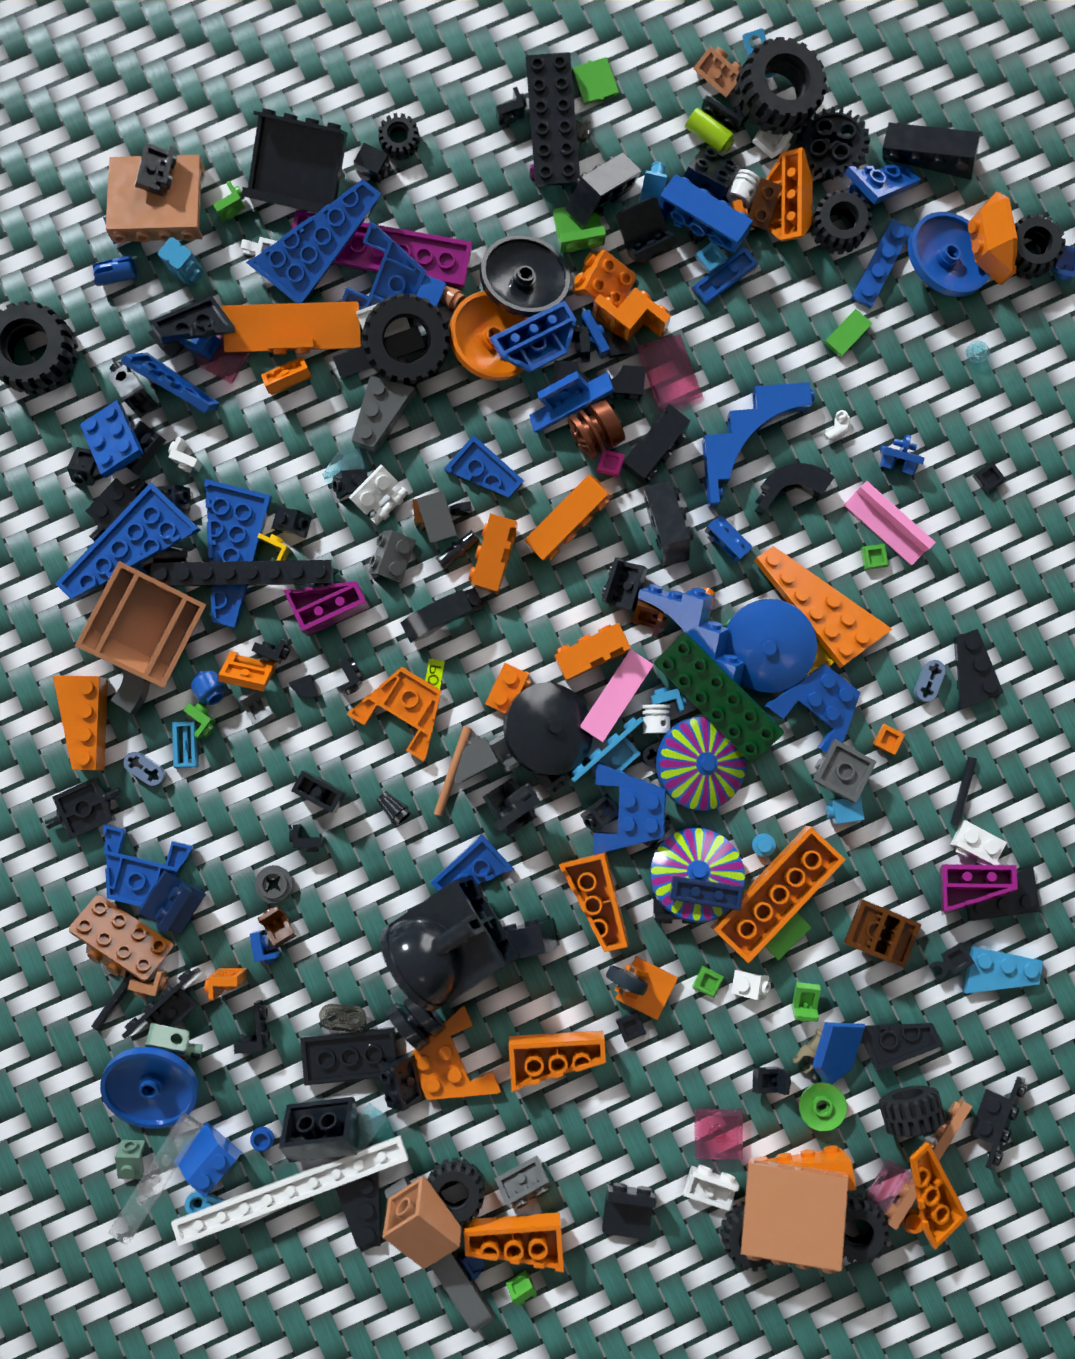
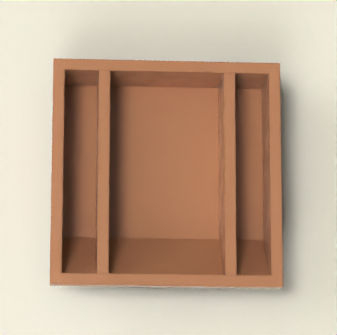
M119 561L86 622L75 647L164 688L206 604Z

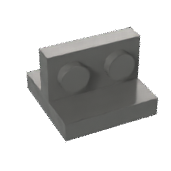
M834 739L825 757L818 759L815 765L818 771L813 782L852 803H857L877 761Z

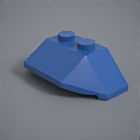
M564 300L490 337V341L501 359L531 373L568 353L577 319Z

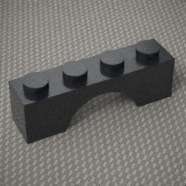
M554 360L553 384L575 371H578L587 383L592 380L583 375L577 362ZM623 365L620 372L611 379L614 392L604 398H616V394L625 395V399L638 400V396L644 395L646 367Z

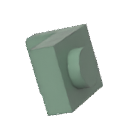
M121 1140L115 1155L118 1179H142L144 1174L142 1152L145 1147L144 1140Z

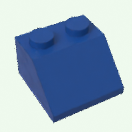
M206 1122L177 1156L175 1161L186 1182L205 1198L243 1152Z

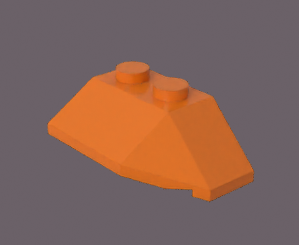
M803 148L782 152L778 157L777 163L766 178V180L782 185L768 227V231L782 242L804 237L812 224L813 180Z
M995 192L968 222V231L970 233L975 263L998 284L1003 285L1016 273V265L1014 264L1017 257L1018 238L1010 199L1000 192Z

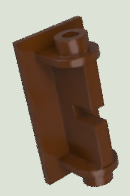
M760 178L749 213V218L753 220L752 228L768 230L782 187L781 184Z

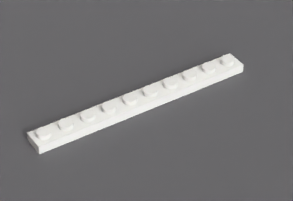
M399 1135L359 1150L357 1155L343 1156L177 1218L171 1224L178 1246L405 1162L409 1158L402 1137Z

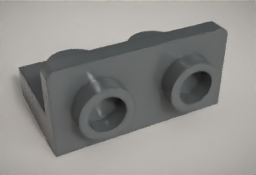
M537 1155L495 1178L506 1205L510 1208L515 1207V1209L526 1206L528 1204L527 1200L534 1196L537 1198L544 1196L549 1192V1188L553 1186Z

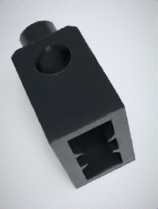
M119 361L110 366L112 373L108 376L109 380L123 401L139 418H142L159 406L132 369Z

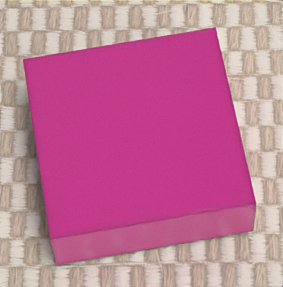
M605 449V452L601 454L597 472L618 478L625 454Z

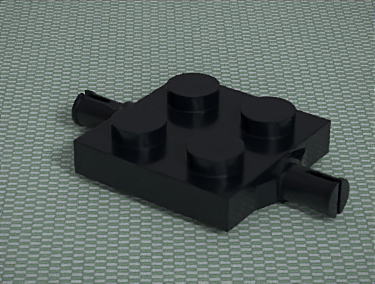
M115 478L85 511L95 520L98 526L89 537L96 541L148 484L141 479L132 489Z
M94 777L52 796L56 805L57 816L45 820V824H48L46 827L51 829L61 824L66 829L69 838L75 839L104 824H108L116 820L110 801L122 797V792L117 787L106 793L98 777Z

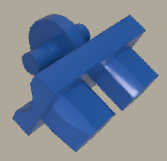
M907 434L903 440L895 438L893 445L899 446L900 450L881 445L879 451L882 453L880 466L893 469L896 459L901 458L904 459L901 472L914 475L918 465L923 464L925 458L907 452L908 449L913 451L917 449V444L911 443V435Z

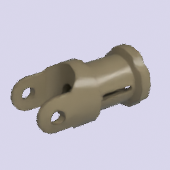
M819 1029L815 1031L816 1035L808 1044H804L793 1058V1062L798 1063L804 1056H810V1061L804 1068L805 1073L813 1069L812 1064L822 1034Z

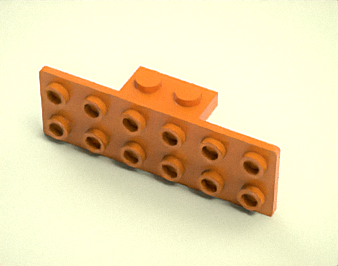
M358 302L222 306V310L233 323L236 333L223 335L224 351L227 353L273 351L275 355L287 354V351L296 350V354H309L310 350L355 349L361 346L360 322L356 311H359Z

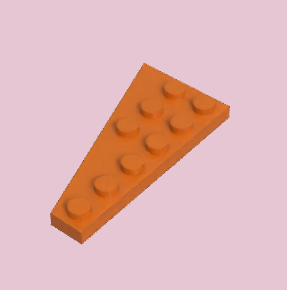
M772 546L754 560L786 602L796 606L807 616L814 628L816 639L839 668H842L893 630L776 547Z

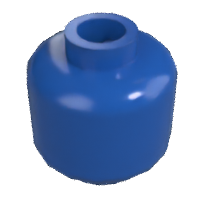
M200 671L191 682V690L202 704L215 705L224 698L226 687L223 682L218 681V674L214 671Z

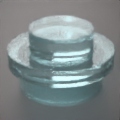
M973 341L966 349V356L972 363H982L989 356V347L982 341Z

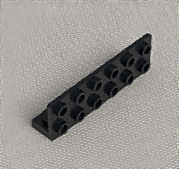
M570 52L527 55L526 71L535 186L566 185L570 186L571 194H573L578 185L576 181L580 177Z

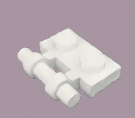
M380 465L349 498L366 515L373 509L376 514L371 518V521L378 525L382 520H386L390 516L389 513L397 505L400 506L404 502L403 498L408 494V491L401 487L395 492L392 488L398 481ZM387 494L390 500L381 507L378 503Z

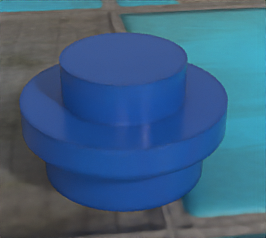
M258 1127L252 1132L250 1143L255 1150L264 1152L272 1147L275 1137L271 1129Z

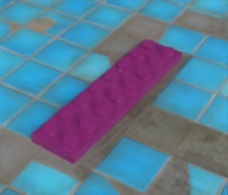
M295 210L292 229L315 214ZM362 223L333 265L378 273L385 253L363 243L370 223ZM377 225L427 271L426 275L443 281L446 285L465 288L473 247L472 242Z

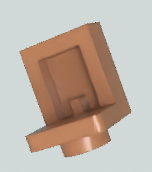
M157 971L154 982L149 980L141 981L138 978L131 979L128 990L134 991V995L139 997L157 996L167 987V971Z

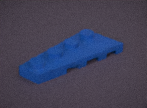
M148 352L125 354L120 362L192 404L196 410L202 413L216 411L220 405L214 398Z

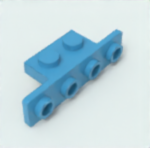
M634 717L623 726L626 730L621 735L617 733L612 735L606 741L608 746L603 751L598 748L588 757L591 761L585 767L580 764L571 772L574 777L570 780L574 783L590 768L596 773L597 763L606 764V766L615 770L622 771L641 754L626 736L643 719L641 717L637 720Z

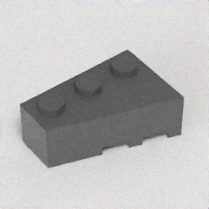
M370 375L351 440L354 447L377 453L392 432L399 418L404 415V411L410 402L417 396L415 387Z

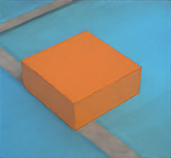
M882 724L872 745L891 755H895L905 734L886 724Z

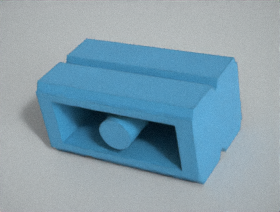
M169 238L158 251L159 257L170 273L186 285L190 286L196 283L202 276V267L192 251L184 245L182 246L175 238Z

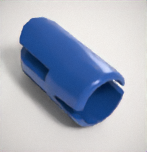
M131 256L92 264L96 286L109 285L137 277V274H134L137 270Z

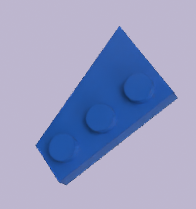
M907 164L885 165L883 169L865 166L864 169L857 170L856 166H849L845 172L847 177L873 204L915 188L921 181V178Z
M481 834L435 876L430 883L439 891L454 880L472 875L476 883L480 884L514 868Z

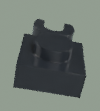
M962 942L941 954L944 961L932 962L929 967L930 969L935 966L942 968V973L936 977L938 980H941L946 976L948 970L951 969L953 974L956 975L975 962Z

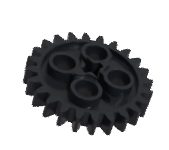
M832 107L830 113H827L823 108L822 115L819 116L815 112L814 120L810 119L806 125L800 128L801 133H797L796 149H804L809 169H814V177L820 172L822 173V179H825L827 174H830L831 180H834L835 174H839L840 178H843L844 171L849 166H856L859 169L860 161H865V154H868V145H870L869 129H864L865 121L859 122V114L852 117V110L844 114L843 107L840 108L839 112H835V108ZM826 129L829 132L823 133L821 130ZM848 133L851 136L845 137L843 134ZM816 150H822L823 152H822V153H815L814 151H816ZM844 154L845 157H837L836 155Z

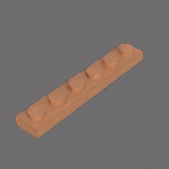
M961 1098L958 1102L954 1101L948 1110L950 1116L944 1122L945 1124L936 1129L937 1137L934 1142H929L938 1161L943 1156L972 1108L970 1104ZM912 1170L910 1172L912 1177L908 1184L904 1182L898 1191L900 1197L895 1204L891 1203L885 1212L887 1224L895 1230L898 1229L917 1198Z

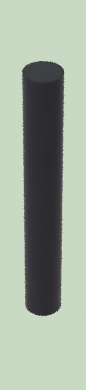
M967 758L950 824L960 826L977 761L976 758Z
M131 973L126 975L91 1025L93 1029L97 1031L101 1029L127 992L130 980L137 977Z

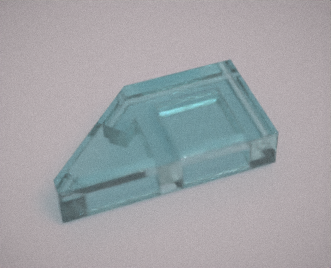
M361 448L338 451L322 474L323 478H333L341 470L365 469Z

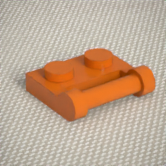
M231 651L218 674V681L264 692L272 674L275 673L277 662L241 656L238 652Z

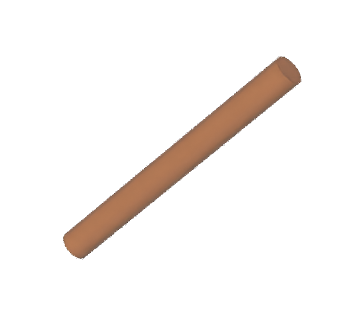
M463 726L434 811L436 815L443 816L464 747L467 746L472 728Z

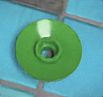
M816 1083L809 1086L801 1095L799 1111L803 1121L812 1129L830 1131L843 1122L847 1113V1103L843 1093L834 1085ZM824 1101L825 1106L823 1108H818V1102Z

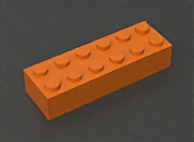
M805 826L743 892L741 911L731 909L721 916L710 928L742 959L750 963L846 859L812 827Z

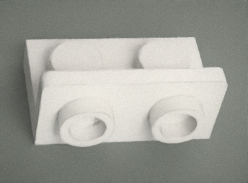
M962 820L950 845L957 848L956 853L966 858H969L971 855L978 859L976 863L979 865H1000L1001 863L997 861L1007 842L966 820Z

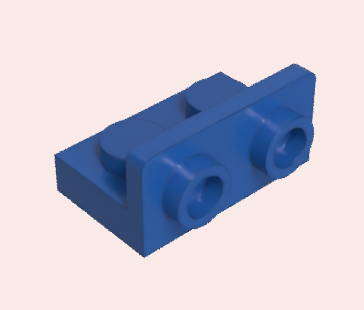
M723 516L713 520L704 531L735 563L752 548V545Z

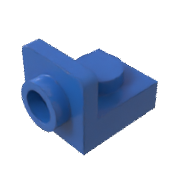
M263 930L250 933L254 962L261 961V965L276 962L275 958L281 956V952H266V949H269L268 936L264 935Z

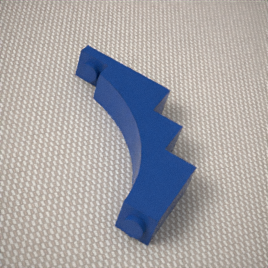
M810 382L755 386L752 391L753 409L730 411L727 416L728 433L704 436L702 448L708 508L717 507L720 500H723V488L718 486V484L728 483L737 455L745 443L758 430L782 416L808 411L815 400L814 390L810 389Z

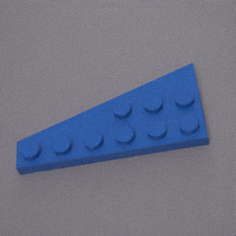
M362 179L341 194L338 199L324 206L321 211L312 217L310 216L282 236L276 243L262 250V253L251 258L246 263L293 301L305 303L383 195Z
M150 483L55 584L71 600L75 601L106 584L119 561L134 568L196 534L201 529L154 484Z

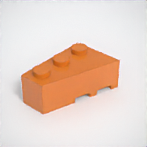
M490 513L488 524L485 523L482 537L484 538L482 545H478L475 558L478 559L476 567L471 568L468 580H471L473 588L499 594L518 531L517 521Z
M619 623L613 626L607 625L599 629V633L593 636L588 634L578 639V643L571 647L567 644L557 649L558 653L554 655V658L565 682L629 652L631 647Z

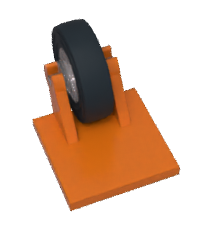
M635 956L631 965H626L625 969L611 965L606 973V977L617 984L614 989L618 992L615 997L616 1000L658 1020L678 979L677 976Z

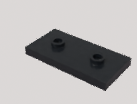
M395 1027L300 1037L304 1086L380 1078L378 1064L382 1061L392 1063L398 1059Z

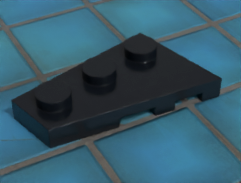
M978 629L954 637L955 665L957 666L958 674L957 689L959 690L958 710L1004 693Z

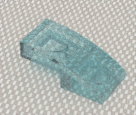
M371 1103L366 1105L358 1117L360 1129L358 1151L367 1147L388 1118L386 1114Z

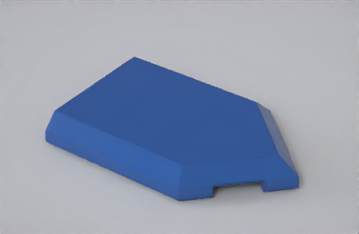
M825 1022L812 1064L822 1079V1083L832 1085L853 1068L865 1024Z

